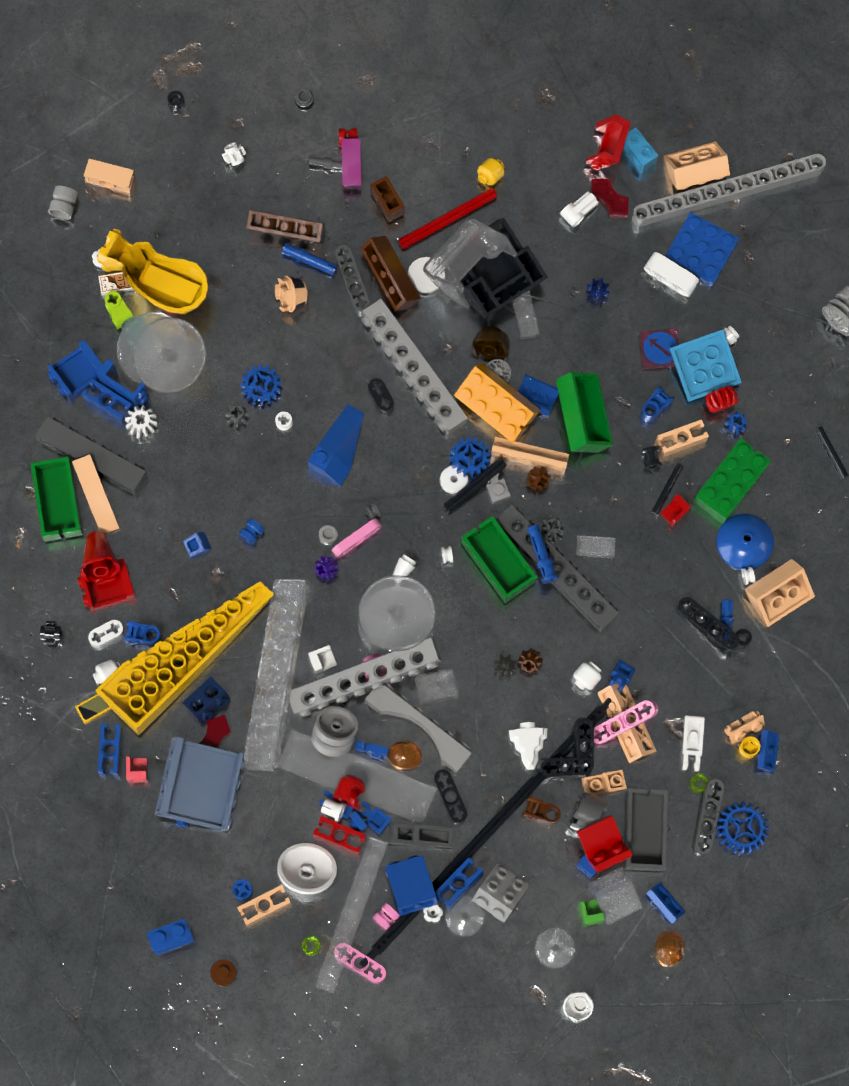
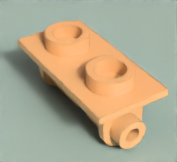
M752 711L741 717L744 724L736 720L727 725L724 732L727 736L730 735L731 744L742 741L753 732L760 731L765 726L764 716L760 715L758 711Z

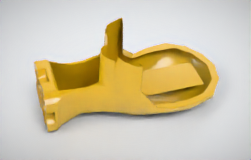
M114 228L109 232L106 244L98 252L97 261L102 264V270L106 272L122 271L130 287L152 304L167 312L186 314L198 308L206 299L209 289L208 278L199 265L184 259L161 255L154 250L149 242L131 244L125 239L120 230Z

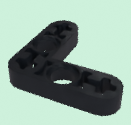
M583 717L575 721L574 757L543 758L537 765L539 773L544 776L587 775L591 773L594 768V726L592 721ZM583 722L587 724V728H584V731L580 729V725H583ZM580 735H588V738L580 737ZM585 740L588 743V748L586 751H581L579 745ZM564 761L570 763V768L566 772L561 769V764ZM548 763L552 766L556 765V769L549 768L546 771L543 769V766H546ZM588 763V766L584 769L575 767V764Z

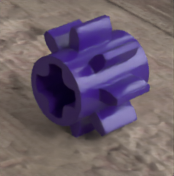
M324 555L315 562V571L321 578L326 577L329 580L335 577L334 574L339 572L337 570L339 567L338 562L333 556L328 558L327 555Z

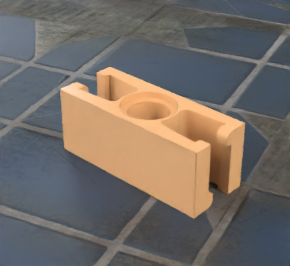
M93 159L88 160L84 172L85 182L129 194L135 179L134 170Z
M702 419L658 435L656 439L658 447L662 446V442L673 440L674 444L669 448L662 446V457L707 442L709 437L707 432L697 437H692L691 434L692 431L696 429L701 430L704 427ZM678 436H685L687 438V441H679Z
M282 885L237 907L242 916L244 915V910L255 906L258 914L249 920L246 917L243 918L247 927L291 905L288 897L285 898L286 901L273 905L271 897L279 892H285ZM268 901L270 908L266 911L260 910V902Z

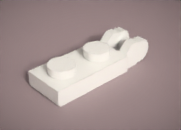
M684 716L682 770H687L688 755L695 756L694 771H699L705 717Z

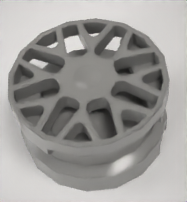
M497 359L490 361L486 365L505 382L509 383L511 368L505 361Z

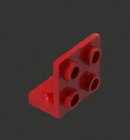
M612 815L577 831L588 862L596 873L632 857L630 849L622 840Z

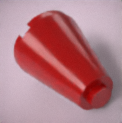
M93 531L86 537L81 568L82 577L85 581L89 583L94 581L98 585L110 583L116 579L118 572L120 573V564L105 534L101 531Z

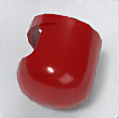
M354 775L343 776L338 782L333 799L340 803L344 802L347 806L359 811L361 803L357 801L360 793H365V782Z

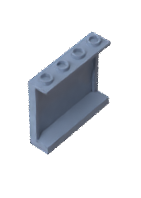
M180 737L172 738L154 815L215 830H227V827L229 828L232 822V816H230L231 809L236 804V797L234 795L240 785L239 773L244 767V753H234L186 741Z

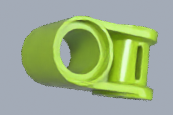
M116 291L108 292L105 296V306L116 328L120 329L134 322L135 319L121 295ZM113 299L117 303L113 304L112 302H110V300Z

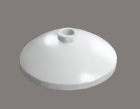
M300 843L287 848L281 854L278 860L277 871L282 883L292 891L301 894H316L332 885L336 877L337 866L333 856L323 847L311 843Z

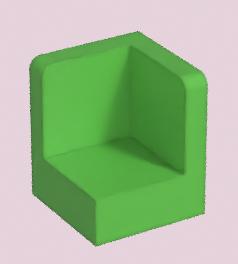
M598 899L579 902L584 926L605 921Z

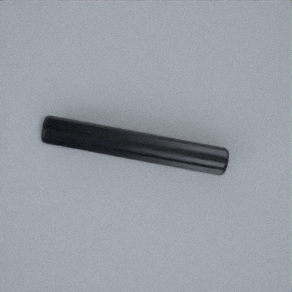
M502 458L497 459L445 502L444 507L446 510L452 512L502 471L507 466L506 462Z

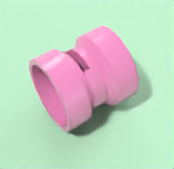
M385 903L382 906V910L379 913H375L372 918L387 931L390 923L396 921L400 915L389 904Z

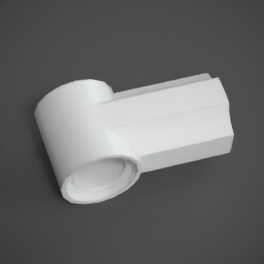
M586 192L576 202L568 204L560 212V215L574 228L584 219L587 213L598 205V201L592 193Z

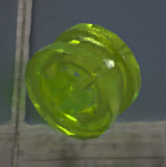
M697 774L691 779L690 787L694 792L701 793L704 791L708 780L704 775ZM697 779H700V781L703 780L704 782L701 789H699L698 786L695 787L694 785Z
M308 937L303 941L302 948L305 954L312 956L318 953L320 944L316 938ZM314 941V945L317 946L316 950L312 949V952H309L308 947L305 946L307 942Z

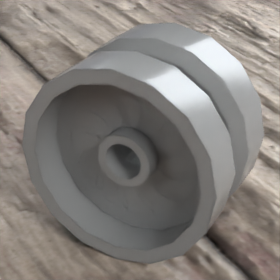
M337 706L324 708L317 715L312 731L311 741L314 747L326 756H344L350 752L358 731V721L345 708Z

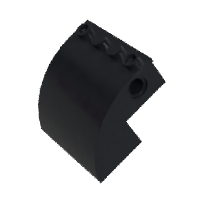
M505 218L496 220L438 258L462 296L484 318L491 316L548 278L529 246L522 247Z

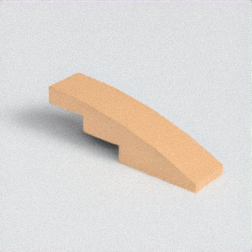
M91 455L72 461L99 531L107 534L120 529Z

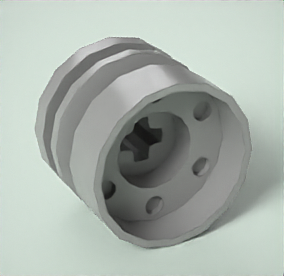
M844 286L836 294V299H831L828 304L823 306L822 313L836 331L842 335L849 336V286Z

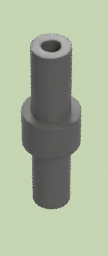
M328 157L324 159L309 158V164L323 166L326 169H331V167L342 169V161H335Z

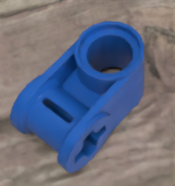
M659 386L644 403L640 413L643 421L653 422L674 401L675 398L673 396L670 397L662 390L663 387ZM646 409H652L654 414H648Z
M127 621L126 625L128 628L126 637L123 638L124 642L155 646L156 643L162 641V635L156 626ZM151 632H156V638L153 640H149L148 634Z

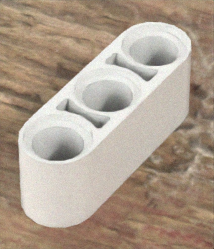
M657 252L652 254L644 266V270L649 275L686 297L690 296L699 283V279L695 275Z

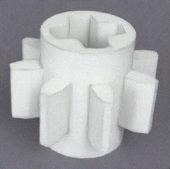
M234 142L224 147L225 153L222 156L227 164L231 163L232 166H235L244 161L243 155L246 154V151L241 144L237 145Z

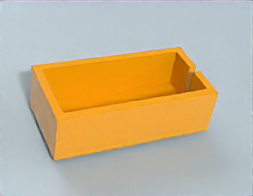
M483 363L473 368L454 394L456 398L512 443L522 436L528 428V424L534 420L540 411L538 407Z

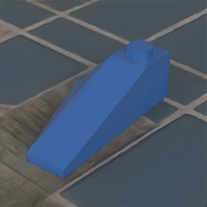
M347 404L308 460V467L341 486L351 471L364 413Z

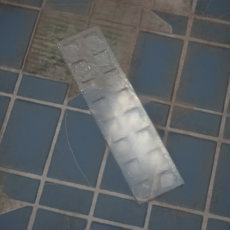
M293 730L277 764L278 768L333 790H336L338 782L343 776H357L366 785L365 793H360L357 800L367 802L372 806L420 825L425 820L437 788L350 753L339 757L326 756L314 747L311 737Z

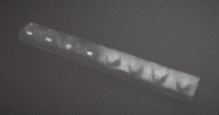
M369 837L315 985L318 988L332 993L336 991L388 847L386 842Z

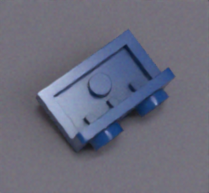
M527 374L524 376L518 390L521 395L540 409V413L549 416L559 394L557 387Z

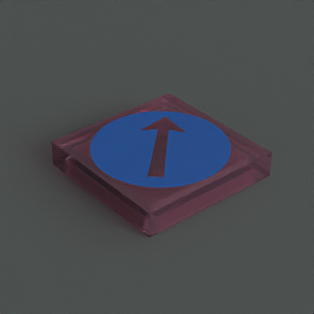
M677 329L640 331L643 369L675 367L669 348L679 345Z

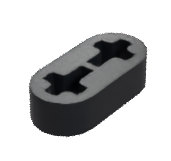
M372 379L368 384L369 394L380 412L389 413L394 407L393 398L381 379ZM374 384L377 386L381 385V394H378L377 390H372ZM382 397L386 402H390L388 408H386L385 406L381 407Z

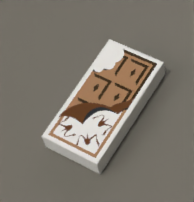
M123 272L98 276L102 296L110 291L118 293L134 291L128 284Z

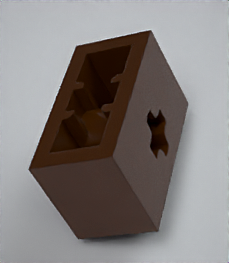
M387 176L370 184V192L388 223L405 214V206Z

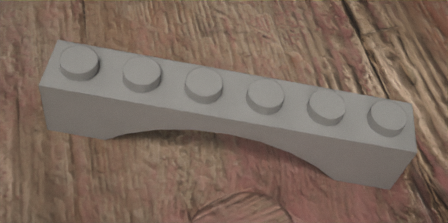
M388 683L383 684L384 687L370 692L365 699L367 705L380 715L401 716L421 726L434 741L441 762L457 774L471 757L472 753L469 746L463 742L459 744L454 740L455 736L448 730L444 732L439 728L440 724L432 718L430 720L427 719L419 707L415 706L413 708L409 705V700L402 694L399 696L395 694L393 687Z

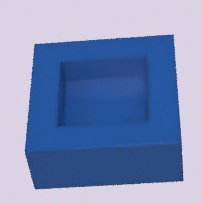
M356 811L349 815L351 820L349 824L354 830H359L362 833L367 829L366 823Z

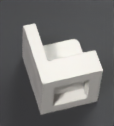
M330 645L308 653L315 674L337 666Z

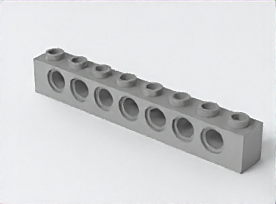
M382 299L362 311L363 318H361L364 325L373 330L372 335L375 340L383 344L385 354L393 358L396 369L399 372L402 371L406 376L404 378L409 387L413 386L417 391L415 394L419 401L425 402L429 415L431 417L435 416L438 420L437 425L442 432L446 431L449 436L465 425L468 419ZM382 320L386 324L384 326H378L376 322ZM389 335H394L397 339L395 341H389L387 340V337ZM405 350L407 355L400 356L397 352ZM410 365H416L418 369L416 371H411L408 369V367ZM427 380L429 384L422 386L419 384V381ZM435 394L438 395L440 399L438 401H432L430 399V396ZM446 409L449 410L451 414L449 416H443L440 412Z
M428 638L288 691L287 695L293 713L305 717L311 715V711L315 709L323 710L330 707L329 704L343 703L348 700L347 697L353 695L355 697L366 694V690L371 688L373 690L380 689L387 682H399L403 676H415L424 668H427V670L436 668L438 663L443 661L435 639ZM422 653L423 661L416 663V656ZM404 660L405 667L402 670H398V662ZM386 667L387 674L380 677V669ZM364 674H368L369 680L363 684L361 678ZM349 680L351 687L348 690H344L343 685ZM332 687L333 694L330 697H326V690ZM314 694L315 700L309 704L307 699L309 695Z

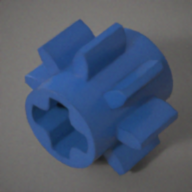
M738 411L733 416L730 413L728 414L727 418L729 420L724 423V425L729 427L728 433L732 431L737 436L740 430L743 433L746 431L744 426L749 423V421H745L744 417L746 414H738ZM737 421L740 422V424H736V425L733 424L734 422H737Z

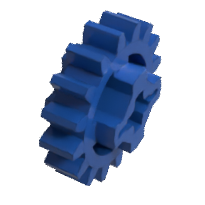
M259 364L258 369L252 366L251 372L249 370L245 371L247 377L242 376V381L245 383H241V388L244 389L242 394L247 395V401L253 399L254 405L259 401L261 406H263L264 401L271 404V398L277 399L276 393H281V389L278 387L282 386V382L278 381L280 380V375H275V369L270 371L269 365L262 368V365ZM254 377L253 382L249 385L251 378ZM258 379L264 385V390L258 385ZM274 384L272 391L269 393V388Z
M467 436V441L461 438L460 444L454 443L455 449L450 450V454L453 455L450 456V462H453L452 469L457 468V474L463 472V477L470 474L471 478H473L474 473L479 475L481 470L484 471L487 468L486 465H490L489 458H491V453L488 452L489 447H483V440L478 443L477 437L473 441L470 440L469 436ZM469 452L473 458L472 463H470V459L468 457Z

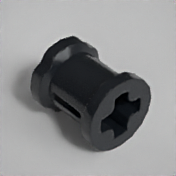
M651 446L642 449L646 459L645 469H656L662 466L658 456L659 447Z

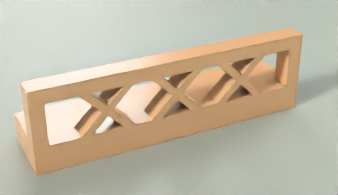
M495 437L491 451V457L502 458L503 460L537 468L543 467L546 470L565 474L569 457L567 453L516 441L512 443L507 439Z
M613 684L597 692L602 703L607 698L612 700L609 708L606 710L609 719L626 711V706L631 708L636 705L627 685L622 690L623 696L620 695L617 689L619 688L618 684ZM632 712L628 715V720L631 723H635L637 717ZM614 721L612 724L615 732H618L621 727L620 723ZM644 722L638 725L639 732L634 727L617 736L629 763L657 752ZM642 742L646 743L647 751H645Z

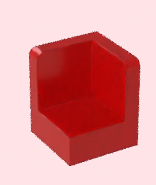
M677 494L660 514L674 527L689 513L691 506Z

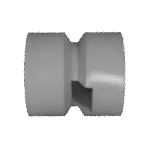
M55 186L53 192L54 200L50 202L48 213L60 219H71L74 210L72 205L76 203L78 192L66 186Z

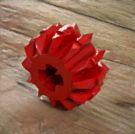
M732 386L712 391L705 397L706 405L710 412L713 413L726 410L736 405L739 401L737 392Z

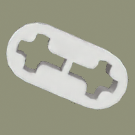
M111 620L95 628L88 636L90 644L99 648L118 639L124 632L123 625L118 620ZM112 625L120 626L118 633L110 632L107 634V632L112 630ZM95 634L99 636L105 634L100 638L101 642L92 641L95 638Z

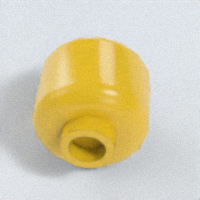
M497 158L485 160L477 168L479 181L483 184L495 185L505 174L504 164Z

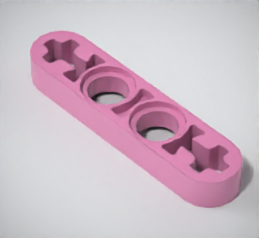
M653 700L642 701L594 728V743H606L653 718L658 713L657 703ZM647 706L652 707L650 712L641 714L640 711L645 710ZM631 712L635 713L637 717L635 723H631L628 720V715ZM614 721L620 723L621 727L618 732H615L612 728ZM606 730L609 732L602 735V738L597 737V735H599V732H603Z

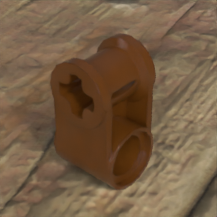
M528 796V804L522 816L549 825H555L559 822L561 812L557 806ZM548 811H555L558 815L557 818L549 819L546 816Z

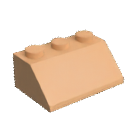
M716 141L663 156L671 182L677 190H684L696 184L702 185L714 179L720 180L730 175L727 154Z
M793 559L745 589L751 605L767 627L815 597L804 568Z

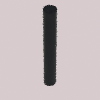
M818 427L816 429L818 436L841 478L845 479L849 475L823 427Z
M676 464L651 511L652 514L658 516L684 467L682 464Z

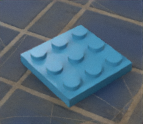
M724 330L669 348L688 402L704 397L717 389L742 383Z

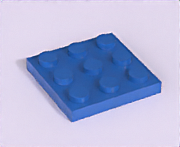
M690 212L665 257L695 275L699 280L713 286L738 243L739 238Z

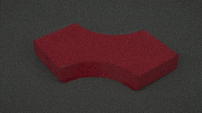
M592 179L591 193L596 197V200L601 201L607 207L609 217H628L629 197L619 195L613 189L610 179Z
M225 715L206 721V735L198 744L219 748L221 741L231 734Z

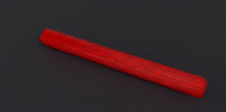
M490 188L398 240L399 245L404 249L497 197L496 191Z

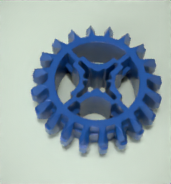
M742 801L739 808L738 803L735 802L733 803V808L729 805L726 807L728 813L726 811L721 812L724 818H718V822L722 823V825H717L716 829L722 830V832L718 833L717 837L724 836L720 843L724 844L727 841L729 844L726 846V849L729 850L733 846V853L735 854L738 848L741 855L745 854V849L751 854L753 852L752 847L758 851L760 849L758 844L762 846L765 844L761 838L767 839L769 836L763 832L770 830V827L763 825L769 821L768 819H761L765 813L762 812L759 815L757 813L760 809L758 806L752 810L753 803H749L746 808L745 802ZM746 813L748 817L745 820H740L738 818L735 819L732 815ZM753 819L756 821L758 826L757 835L755 834V831L751 828V822L753 821ZM728 821L735 829V833L732 837L729 835L728 832ZM748 821L745 830L737 835L741 828L739 824L742 825ZM741 836L754 840L746 844L737 842Z

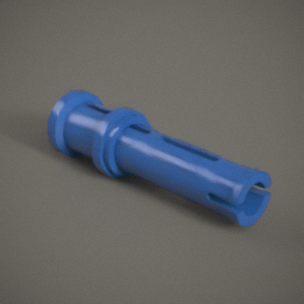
M539 525L528 527L527 531L538 560L537 568L540 569L543 577L542 583L547 584L558 580L559 576L555 573L553 567L554 561L552 558H549Z

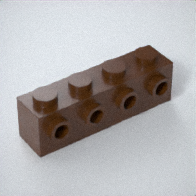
M386 236L370 238L360 249L394 311L410 309L421 298Z

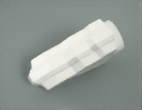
M535 722L520 723L519 729L509 730L510 741L514 742L515 749L521 753V759L526 769L534 770L539 760L538 752L543 748V741L547 739V728L536 727Z

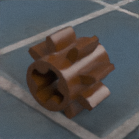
M534 467V469L528 472L526 482L534 491L537 487L542 491L549 485L548 478L551 476L543 467L540 469Z
M532 648L527 651L523 650L518 659V663L522 664L521 670L529 673L534 670L539 671L540 665L543 662V658H539L540 652Z

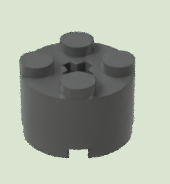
M581 791L579 796H582L581 801H576L569 820L573 823L569 824L568 827L578 831L599 821L601 815L606 813L609 803L605 802V799Z

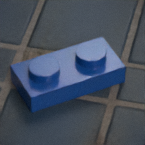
M762 730L757 760L758 769L775 772L780 734L770 730Z
M661 882L646 893L672 924L686 912Z

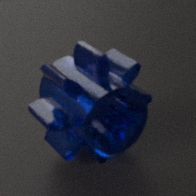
M593 278L592 285L587 284V289L591 290L587 293V297L591 296L593 302L599 299L603 302L604 295L609 296V291L605 290L609 287V283L605 284L603 278L597 281Z

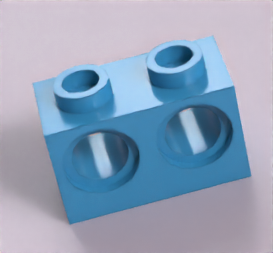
M636 127L628 132L623 151L642 174L656 164L658 154Z

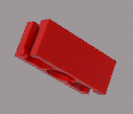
M320 816L318 825L322 826L324 823L332 827L331 835L319 833V828L316 827L313 836L359 855L361 848H355L346 842L349 836L360 838V841L364 842L366 835ZM337 831H343L345 838L343 840H336L334 834Z

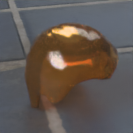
M398 741L390 747L388 758L390 764L397 769H415L422 761V750L416 743L411 741Z
M662 932L657 937L655 954L660 963L672 966L679 964L683 959L685 944L683 938L677 932Z

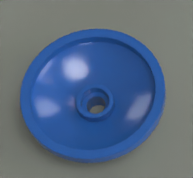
M738 514L730 517L722 524L717 534L716 544L720 556L728 565L741 570L745 568V570H748L749 567L753 569L760 567L769 559L774 547V537L770 527L761 518L752 514ZM744 536L750 537V541H745Z

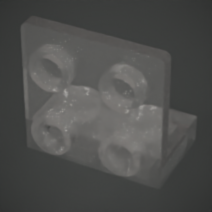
M622 867L587 884L590 892L596 898L601 912L604 914L607 925H611L642 909L631 878Z

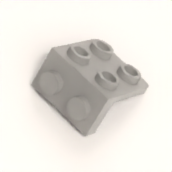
M496 864L474 895L472 901L487 910L495 918L505 922L529 885L501 864Z

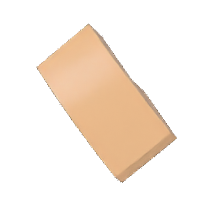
M623 770L582 778L584 791L596 796L627 789Z

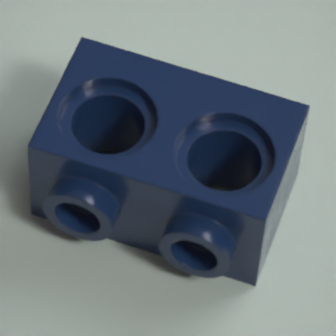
M209 677L182 703L201 724H204L213 717L214 713L223 708L231 698L212 677Z

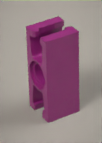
M360 138L342 139L343 186H361Z

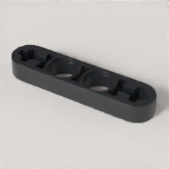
M684 597L680 600L678 607L683 615L729 651L739 649L741 640L730 628L692 598ZM691 602V607L695 610V613L693 614L689 609L684 610V603L689 604ZM701 613H705L708 617L704 623L697 621V617ZM715 625L722 627V632L719 635L712 633V628ZM725 634L730 639L736 638L734 640L736 644L728 646L729 643L724 638Z

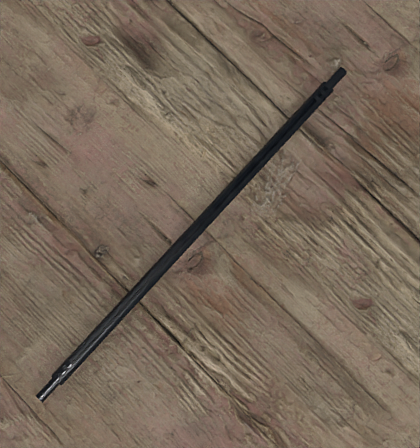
M607 698L601 706L598 705L588 715L587 718L592 721L593 726L607 713L606 710L612 702L611 698ZM583 722V725H580V729L584 731V728H587V724ZM574 732L549 758L566 757L574 748ZM547 763L546 766H543V769L547 771L549 768H555L556 765L552 766ZM538 770L432 882L435 892L468 857L471 858L547 776L540 774ZM421 910L400 916L380 939L376 941L371 947L372 950L366 956L373 960L377 955H381ZM366 957L359 962L363 968L368 965Z

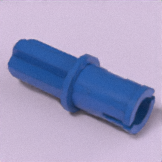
M726 599L722 600V612L719 620L731 630L733 629V621H735V618H733V600Z

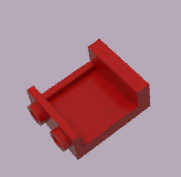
M616 114L597 122L595 129L604 133L598 154L586 158L585 162L596 170H601L618 163L631 122Z
M124 558L118 560L120 573L118 572L115 580L107 584L98 585L94 581L89 583L83 579L82 573L79 571L81 577H77L80 589L84 588L86 594L82 595L85 607L89 606L90 610L93 611L136 598Z

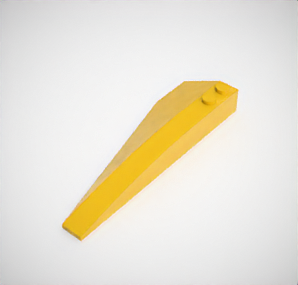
M258 582L241 592L234 599L226 601L219 608L206 613L204 617L194 620L171 634L167 639L159 641L147 651L144 650L137 654L138 656L124 662L95 690L96 693L139 736L223 652L274 596V593L263 583ZM177 661L184 662L181 667L174 666Z

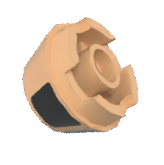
M292 276L278 278L279 284H275L276 300L280 299L282 306L279 309L282 312H293L307 303L308 291L301 278Z

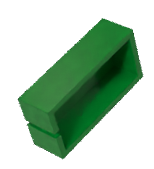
M570 372L556 379L571 452L598 453L613 446L598 374Z
M742 438L739 439L693 500L695 504L722 524L730 517L771 462L769 458L758 450L754 453V447Z
M69 457L30 463L41 535L44 542L62 539L61 535H64L65 538L82 536L74 478Z
M493 516L482 522L478 526V530L475 527L461 537V544L504 603H507L536 583L538 577Z

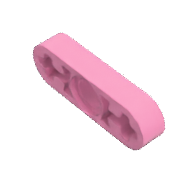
M376 518L372 519L337 544L331 551L337 559L344 556L376 533L382 525Z
M341 943L336 946L334 954L338 961L374 983H380L385 979L386 970L382 965L348 944ZM347 948V953L351 956L352 952L356 953L351 960V964L347 962L349 960L348 957H339V949ZM359 957H366L368 965L365 968L358 969L354 965L355 960ZM369 962L374 964L371 966L372 969H381V978L377 977L374 979V974L368 971V974L364 973L369 967Z

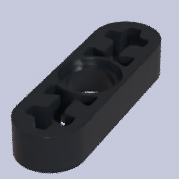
M441 769L435 773L434 783L451 821L461 824L467 818V810L450 772ZM440 774L448 777L446 784L447 786L452 784V787L446 788L444 791L441 790V788H444V784L442 781L438 782ZM449 791L456 794V800L453 802H448L445 799V794ZM458 802L460 803V805H457L458 811H463L464 813L460 820L458 817H453L455 814L454 807L449 809V806H454Z

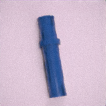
M287 242L282 250V254L296 259V262L306 263L332 276L338 266L306 252L304 248H297Z

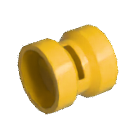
M751 736L743 739L738 749L740 755L747 759L756 756L760 750L758 739Z

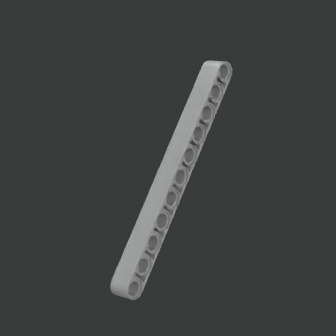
M814 154L643 203L634 208L632 221L636 226H645L812 178L823 172L826 159L821 154ZM816 162L820 167H815L812 163ZM795 168H801L803 172H797ZM777 173H783L786 177L782 178ZM760 178H766L768 182L764 183ZM742 183H748L751 187H744ZM725 188H731L733 192L729 193ZM707 193H713L716 197L711 198ZM690 198H696L698 202L693 203L690 201ZM678 203L681 207L675 208L672 204ZM661 208L663 212L657 213L654 209ZM643 213L646 217L639 218L637 214Z

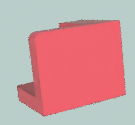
M126 756V780L128 782H148L147 758H131Z

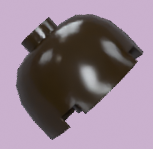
M485 327L477 332L472 342V352L476 357H479V355L484 357L483 361L485 362L497 359L504 361V358L508 357L510 350L509 337L497 327Z

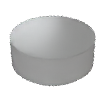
M325 525L319 530L318 537L321 543L331 545L336 542L338 532L334 526Z

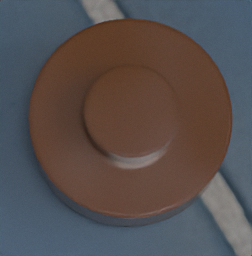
M219 960L211 967V979L219 986H228L236 978V968L228 960Z

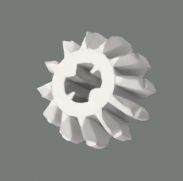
M135 406V412L128 411L130 417H125V422L128 423L126 429L130 430L131 435L137 433V438H140L142 433H144L145 437H148V431L154 433L153 427L157 426V422L154 420L157 416L152 414L151 408L146 410L145 406H142L141 410H138V407ZM141 419V421H142V419H144L145 423H144V424H141V423H140V425H139V424H138V420Z

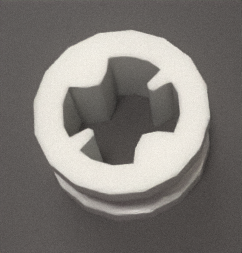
M280 412L276 415L275 422L280 430H288L292 427V416L288 412ZM282 417H286L289 422H286V425H282L279 419L282 420Z
M448 546V548L441 547L443 564H446L447 561L453 563L451 546Z
M749 567L748 570H745V568L741 569L744 584L748 585L749 582L755 583L753 568Z

